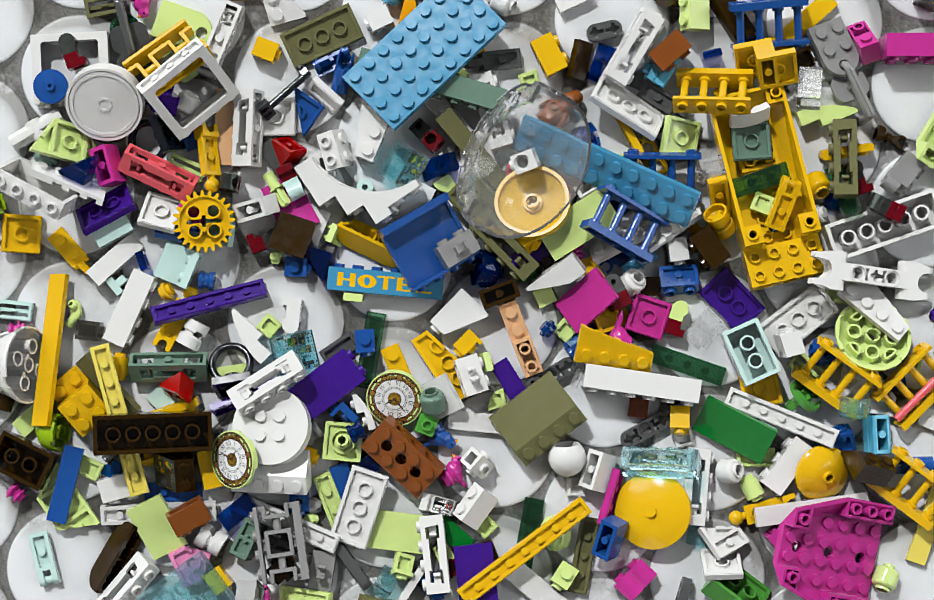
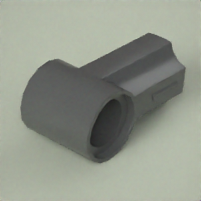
M282 533L272 534L276 538V542L270 544L271 549L283 552L290 551L288 535ZM294 547L295 554L297 555V547Z

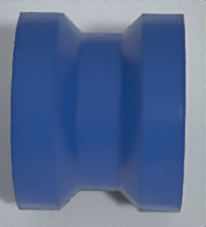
M200 270L198 289L208 288L214 291L216 272L206 273Z

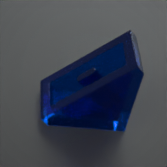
M599 43L586 79L598 82L617 48Z
M453 151L424 161L420 170L422 171L424 181L428 182L461 170Z
M95 154L58 170V172L81 185H85L92 181L100 156Z
M309 246L307 255L320 280L323 282L327 278L328 269L334 254Z

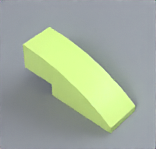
M823 105L807 108L793 115L799 128L816 121L819 128L831 124L833 119H843L857 113L858 109L842 105Z

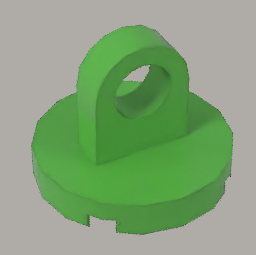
M796 379L790 382L789 386L793 398L783 406L785 409L793 411L800 405L806 411L813 413L821 407V400L818 401L817 397L819 396Z

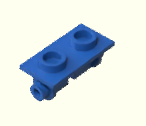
M342 46L341 63L349 65L351 61L350 52L347 46ZM340 49L312 62L319 78L335 71Z

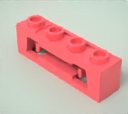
M131 143L125 150L117 168L123 174L131 176L143 184L152 186L160 192L176 198L178 201L183 200L184 202L188 201L186 195L192 196L200 176ZM137 153L148 158V160L146 161L144 158L136 156ZM176 173H179L187 177L188 180L181 178V176L179 175L177 176Z

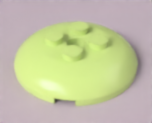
M849 305L843 309L837 318L835 340L839 350L859 368L874 372L886 371L900 364L908 354L911 346V330L909 328L896 343ZM868 335H872L875 339L872 340Z

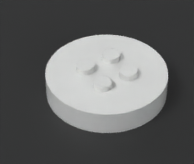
M97 63L85 67L76 74L66 92L65 105L71 122L79 131L93 139L113 141L124 138L138 126L144 113L145 98L136 88L139 81L129 71L118 65Z
M286 390L282 393L277 392L271 396L272 398L268 402L258 404L248 414L244 413L242 415L237 410L235 412L232 430L241 431L248 440L253 442L257 452L258 464L272 467L287 464L304 451L310 440L312 430L310 413L297 396Z

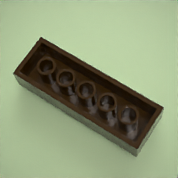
M211 410L92 415L94 456L213 450Z

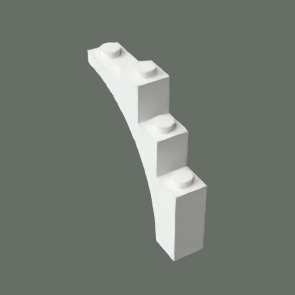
M309 157L294 167L319 207L324 205L329 207L336 202L335 198H337L347 215L354 214V216H357L364 211L363 207H365L375 224L382 223L385 225L393 219L391 216L395 214L392 206L394 208L404 203L403 199L408 195L413 197L420 192L419 188L423 186L419 179H415L404 186L388 191H366L348 186L335 179L322 168L314 157Z

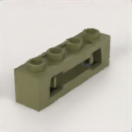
M833 119L831 125H828V137H831L832 144L828 145V155H832V162H829V174H832V181H829V193H832L833 199H856L858 196L857 119ZM848 133H850V141L847 145L848 175H842L841 183H839L841 143H847Z
M484 210L468 226L475 239L480 238L484 242L482 246L489 253L493 251L498 256L496 260L503 267L507 265L512 270L509 273L516 281L519 279L524 281L539 266L537 261L487 210ZM488 221L497 229L495 232L516 254L520 253L528 261L527 263L518 256L514 260L520 267L517 269L511 262L512 259L491 238H487L481 232L483 229L489 235L494 231L487 224Z

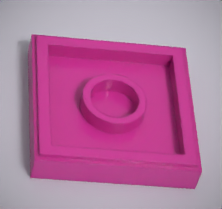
M640 293L636 294L624 326L625 330L661 341L673 304Z

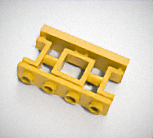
M182 19L135 54L128 57L122 62L123 67L135 77L141 73L146 78L161 66L158 63L159 59L170 51L176 54L191 42L188 39L194 35L191 26L188 25L185 19ZM181 39L184 41L177 47L174 46ZM200 39V41L205 45V47L208 49V51H209V52L211 53V55L213 56V54H212V52H211L209 46L206 44V42L203 41L202 39ZM199 57L158 89L156 96L159 97L205 63L203 59ZM151 61L152 65L144 70L142 67Z

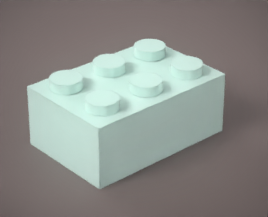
M754 318L720 334L744 387L782 371L758 318Z

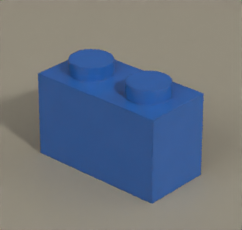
M613 514L601 519L591 554L606 562L618 557L629 522Z

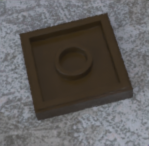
M280 211L267 247L304 260L317 223Z

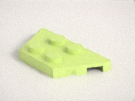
M54 118L30 147L29 151L94 170L89 152L90 149L96 147L93 138L83 134L73 123Z
M60 462L54 465L53 471L36 498L46 514H48ZM76 486L66 524L53 522L57 530L98 525L101 523Z

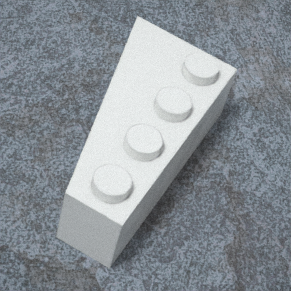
M363 99L355 156L374 164L389 125Z

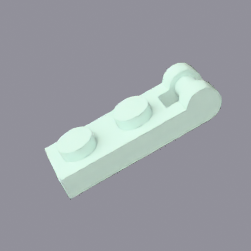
M48 530L28 535L40 586L44 587L52 582L54 584L60 583L61 578L57 569ZM50 570L51 575L46 576L44 571Z

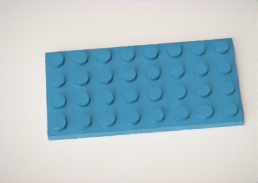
M424 0L345 73L342 78L396 131L503 31L507 24L483 0Z

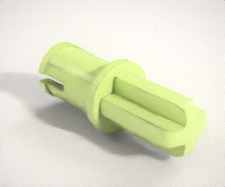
M273 171L264 174L263 179L269 186L270 193H275L277 201L282 208L287 207L291 201L283 189V184H280Z

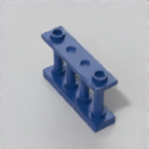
M745 0L728 2V10L736 15V44L745 43V11L753 10L756 22V40L764 39L763 12H765V9H772L774 11L776 39L772 40L774 47L793 45L795 48L805 47V44H810V39L802 37L801 9H803V6L808 5V0ZM784 7H791L793 9L795 38L783 39L782 11ZM730 44V48H731L732 50H733V45H735V44Z
M628 149L627 152H624L623 157L636 163L637 159H649V169L656 171V159H668V177L676 180V159H688L687 186L697 190L695 188V160H702L701 152H697L698 150L687 149L686 152H639V149Z
M606 184L599 186L597 190L603 193L604 196L594 217L582 220L580 228L641 264L651 263L654 256L649 253L648 248L657 228L668 226L670 222L620 193L614 185ZM612 198L620 203L610 226L606 228L601 225L600 221ZM628 208L636 214L626 236L621 237L617 234L616 230ZM642 218H645L652 223L641 246H636L633 244L632 239Z

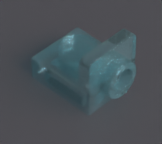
M844 396L840 398L838 417L862 421L869 416L871 411L869 399L858 400Z
M386 565L383 566L371 587L374 594L380 598H388L398 582L395 579L396 576L390 575L391 568Z

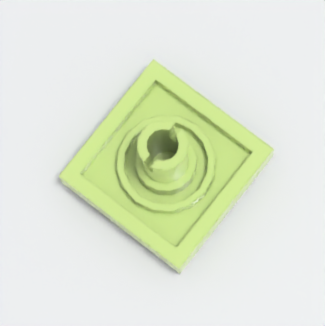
M326 421L322 459L361 463L362 448L360 446L363 443L364 425Z

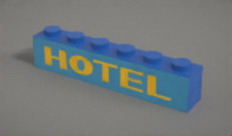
M333 263V267L329 266L327 290L442 300L444 279L437 283L434 281L428 283V288L420 293L417 290L411 292L399 269L391 268V272L383 271L382 267H372L371 270H365L364 266L361 265L345 268V264Z

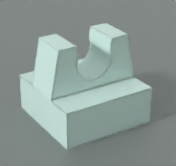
M121 275L117 279L111 276L105 282L117 296H121L124 291L123 287L129 279L125 275Z

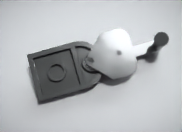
M114 0L120 26L111 29L109 38L112 49L120 54L117 65L124 68L122 62L149 44L150 38L147 27L142 22H128L125 11L127 1ZM151 61L142 68L145 70L146 68L151 66ZM141 73L135 77L139 83L145 79Z

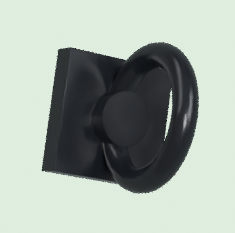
M158 114L149 116L148 119L140 120L135 130L128 135V145L130 143L136 145V135L139 130L147 126L152 127L154 137L160 147V151L156 156L162 159L167 153L180 152L186 149L183 139L179 141ZM137 153L136 156L144 158L146 161L148 160V158Z
M230 342L222 344L210 355L208 369L212 376V386L218 399L229 397L226 391L250 377L253 371V356L240 343ZM228 350L239 351L246 359L245 370L242 373L230 372L221 376L216 369L218 357Z

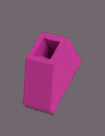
M865 21L846 27L863 66L881 59L879 41Z

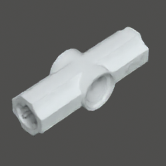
M59 108L50 111L42 117L30 120L25 124V127L8 136L13 148L19 151L35 142L54 118L66 121Z

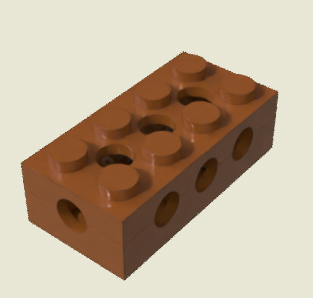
M390 414L360 446L416 499L446 467ZM386 441L391 442L392 446L388 445ZM400 454L405 455L406 459L402 458ZM414 467L419 468L420 472L416 471Z

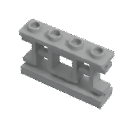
M300 501L283 503L285 513L266 515L265 506L253 507V512H250L251 524L254 523L255 531H252L253 542L257 543L258 550L255 551L256 562H260L261 570H258L259 582L262 581L263 585L275 584L276 573L293 571L294 581L311 578ZM289 508H292L295 535L292 534V527L281 529L280 517L290 516ZM260 512L262 520L272 519L274 530L264 531L265 539L263 540L259 520ZM287 532L290 551L272 554L269 535ZM294 547H297L300 574H298L297 566L287 567L285 556L295 555ZM264 551L267 552V559L278 557L279 569L269 570L270 578H267Z

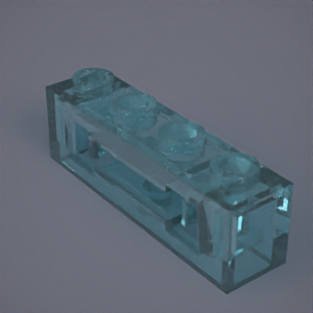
M629 446L622 447L619 468L622 475L627 477L699 480L702 458L699 450L694 448L676 449L674 447L657 448L654 446L640 448Z

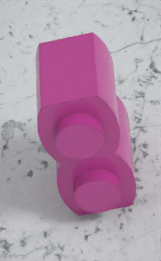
M633 558L627 565L628 570L624 574L620 572L613 580L615 582L613 586L628 600H634L657 575L641 558L637 560Z

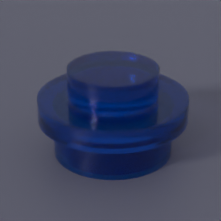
M553 320L545 321L539 328L541 330L540 335L549 338L557 328L554 325L555 322Z

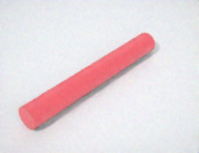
M934 377L894 416L898 422L934 388Z

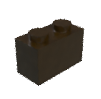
M514 278L478 291L484 310L521 296Z

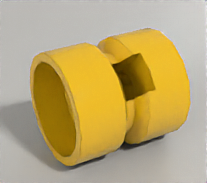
M716 203L704 211L703 218L706 224L711 227L719 240L727 239L734 234L736 225L725 205Z

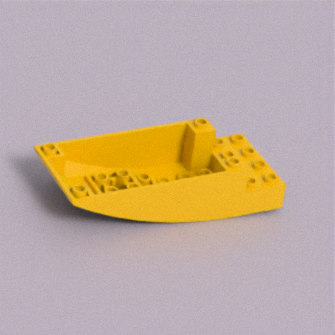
M784 86L763 90L760 87H756L746 91V97L751 98V109L764 102L771 106L769 118L772 149L771 160L733 162L729 127L730 114H710L721 174L726 175L731 202L730 213L736 225L735 234L750 292L820 276L824 270L822 262L811 257V251H823L818 234L822 228ZM738 92L727 94L726 97H738ZM783 175L790 177L791 180L797 179L802 181L801 189L784 233L780 231L771 232L768 227L764 226L767 217L749 210L756 191L775 198L780 179ZM787 187L786 192L790 193L791 188Z

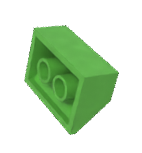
M743 569V579L707 580L701 592L711 600H767L771 590Z

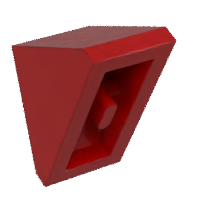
M289 136L272 139V145L280 166L290 161L293 165L298 164L307 153L305 147Z
M180 371L160 383L159 386L171 397L188 404L191 403L194 381L184 372Z

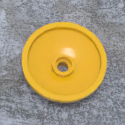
M820 445L808 450L801 457L795 471V482L802 495L808 499L835 496L842 490L847 481L849 470L841 455V451L835 447L829 448Z

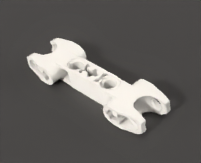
M837 250L811 251V257L820 260L824 270L820 277L808 278L807 283L821 289L843 291L845 281L894 288V299L930 300V294L924 293L919 289L918 280L923 274H933V268L921 263L898 261L897 270L847 263L848 252Z

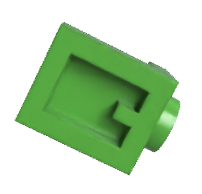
M420 412L414 431L432 437L439 420Z

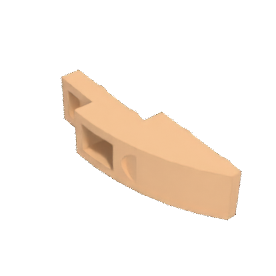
M514 298L497 305L525 378L543 372L516 299Z

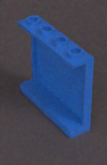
M447 192L440 194L377 231L411 292L417 290L420 293L428 288V283L432 281L435 283L445 278L443 274L448 271L454 273L461 268L460 264L465 261L467 264L477 259L476 255L481 253L478 250L452 267L444 269L433 249L438 247L437 242L444 238H447V240L453 238V233L463 228L448 202L450 198Z

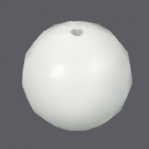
M576 441L556 443L549 451L548 461L550 467L555 473L564 477L576 475L586 463L585 449Z

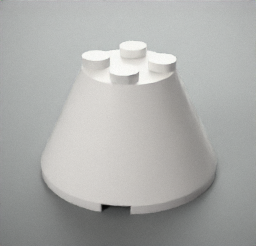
M33 326L20 327L0 338V391L23 404L34 403L43 333Z

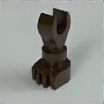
M881 125L875 127L872 137L873 142L881 144L884 141V143H890L897 149L905 148L898 144L899 139L907 140L903 135L892 136V133H886V128Z

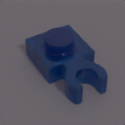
M621 252L599 265L609 264V269L605 272L608 274L613 270L615 264L620 268L631 257Z

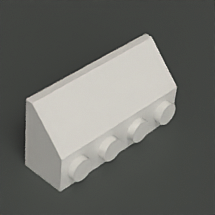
M304 450L296 459L281 466L272 467L258 464L252 477V482L246 487L231 489V491L307 495L312 486L310 450Z

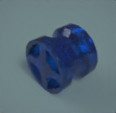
M359 420L355 421V424L352 426H345L353 444L357 443L360 438H367Z
M370 455L362 458L360 467L377 472L379 464Z

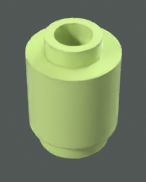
M752 473L742 477L741 481H739V486L747 501L752 500L754 503L762 499L764 490L757 477L753 476Z

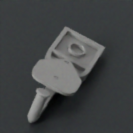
M841 16L811 27L805 32L822 67L833 76L830 88L834 97L841 103L857 99L864 115H859L856 118L857 125L864 126L875 117L874 109L866 95L869 91V84L864 73L856 70L859 54Z

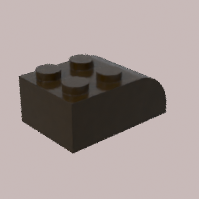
M3 430L0 436V472L37 491L42 490L60 455L23 436Z

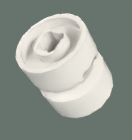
M187 318L183 325L185 330L180 331L176 341L198 352L203 343L201 339L207 336L210 327L193 318Z
M208 523L200 529L193 543L200 548L206 547L207 552L217 557L229 535L221 530L216 531L215 526Z

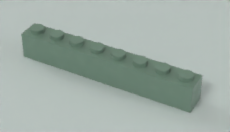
M362 47L357 62L361 58H363L370 51V49ZM455 75L432 97L438 100H442V98L450 99L449 102L455 105L464 103L468 105L467 108L476 111L481 108L486 110L485 113L496 116L497 113L503 115L509 92L501 87Z

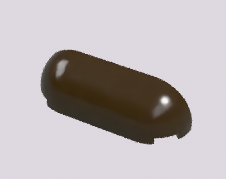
M709 0L711 10L731 41L736 44V15L728 10V2L737 0ZM744 14L745 42L755 41L756 29L748 16Z
M124 522L114 529L94 563L89 577L90 587L94 592L103 593L102 591L108 587L136 552L141 539L137 532L138 527L131 522Z

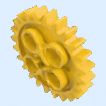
M201 190L198 196L194 191L193 198L186 195L187 202L180 200L183 205L182 208L175 207L179 214H173L175 218H178V221L172 222L173 225H178L174 232L181 233L177 238L178 240L185 239L183 245L190 243V250L196 246L197 252L204 248L205 253H207L208 247H211L214 252L215 245L222 248L221 241L228 243L226 235H233L229 232V229H235V226L230 225V222L236 221L235 218H230L234 211L227 210L231 204L224 205L225 198L219 200V193L212 197L210 190L207 195H204V191ZM216 206L219 209L218 215L210 216L208 214L209 207ZM192 207L199 209V215L195 218L188 215V211ZM203 216H206L207 220H222L219 223H206V227H203L201 223L187 224V221L202 220ZM213 225L220 228V233L217 236H212L209 233V228ZM194 226L199 227L201 230L200 235L197 237H192L189 233L190 229Z

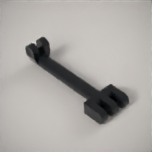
M299 65L296 68L300 75L270 102L264 98L256 105V109L265 121H269L277 114L273 108L312 75L303 65Z

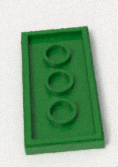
M708 395L692 427L698 433L759 464L762 463L778 432L777 429Z

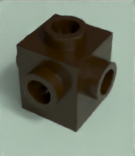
M285 556L287 567L295 566V560L291 556ZM278 557L273 558L269 562L271 566L266 569L269 576V570L279 569ZM293 571L276 573V584L279 585L283 580L288 582L293 577Z

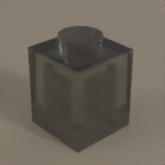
M77 320L75 339L101 341L106 327L103 326V322Z

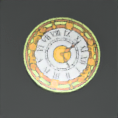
M387 370L377 375L371 381L366 393V402L371 414L381 423L390 414L403 426L411 423L420 414L422 408L419 397L423 390L411 374L402 370Z
M239 430L225 431L214 441L211 461L218 480L224 486L231 489L243 488L252 482L255 469L258 467V457L253 442L248 440Z

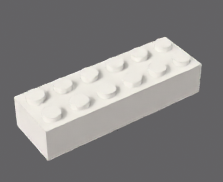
M934 188L895 201L907 207L900 223L895 224L868 210L821 226L828 250L848 252L847 258L934 229Z
M584 363L581 386L585 387V391L597 392L598 389H603L605 394L617 395V392H623V396L636 398V394L642 395V399L655 401V397L661 398V402L673 404L675 400H679L681 405L687 406L699 403L702 380L587 363Z

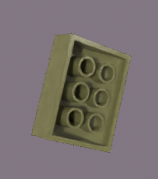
M550 371L489 417L525 466H528L587 420Z

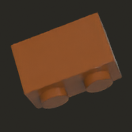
M676 29L650 51L646 57L661 74L664 71L668 73L676 66L675 61L679 58L683 60L691 53L689 49L692 45Z
M200 495L165 513L177 538L188 536L192 533L193 529L198 526L199 528L206 526L209 520L212 519Z

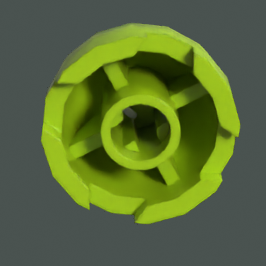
M53 413L51 427H36L35 433L41 446L51 451L61 452L64 450L65 443L70 442L72 425L67 422L62 413Z

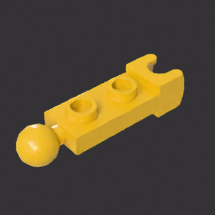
M206 123L194 129V137L198 143L201 176L208 177V180L205 182V188L208 192L210 190L211 193L218 191L220 186L216 178L221 176L217 143L219 132L217 124L207 127Z
M189 286L188 289L183 291L184 298L198 295V290L194 286ZM187 319L163 324L152 344L159 345L162 340H165L167 342L165 351L171 352L177 342L176 338L180 331L183 330V325Z
M790 492L742 506L744 512L732 511L728 516V520L735 526L740 525L745 519L747 525L754 524V507L788 503L790 499L795 498V493Z

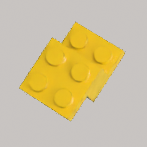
M771 37L733 45L735 69H754V76H757L761 90L799 83L795 47L775 51Z
M74 365L57 379L54 397L58 403L57 409L83 438L93 430L92 415L107 414L104 401L101 398V392L77 365Z

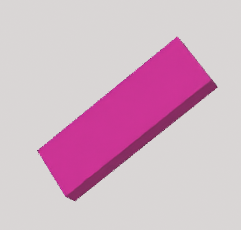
M613 468L597 524L601 523V519L613 514L616 498L625 475L624 470Z

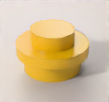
M163 282L158 287V293L163 300H172L174 298L175 290L171 284Z

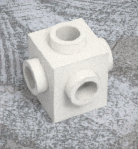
M473 446L460 460L467 467L465 470L473 478L477 475L482 480L495 466L490 461L491 456L484 450L479 452Z

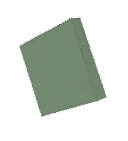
M769 120L749 127L730 128L733 162L772 159Z

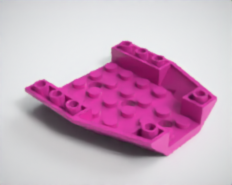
M850 497L796 507L780 523L772 561L779 584L804 600H871L868 599L882 526L883 524L893 525L896 507ZM796 541L797 548L793 551L792 544ZM828 547L829 553L827 556H824V550ZM857 553H860V559L856 562L855 556Z

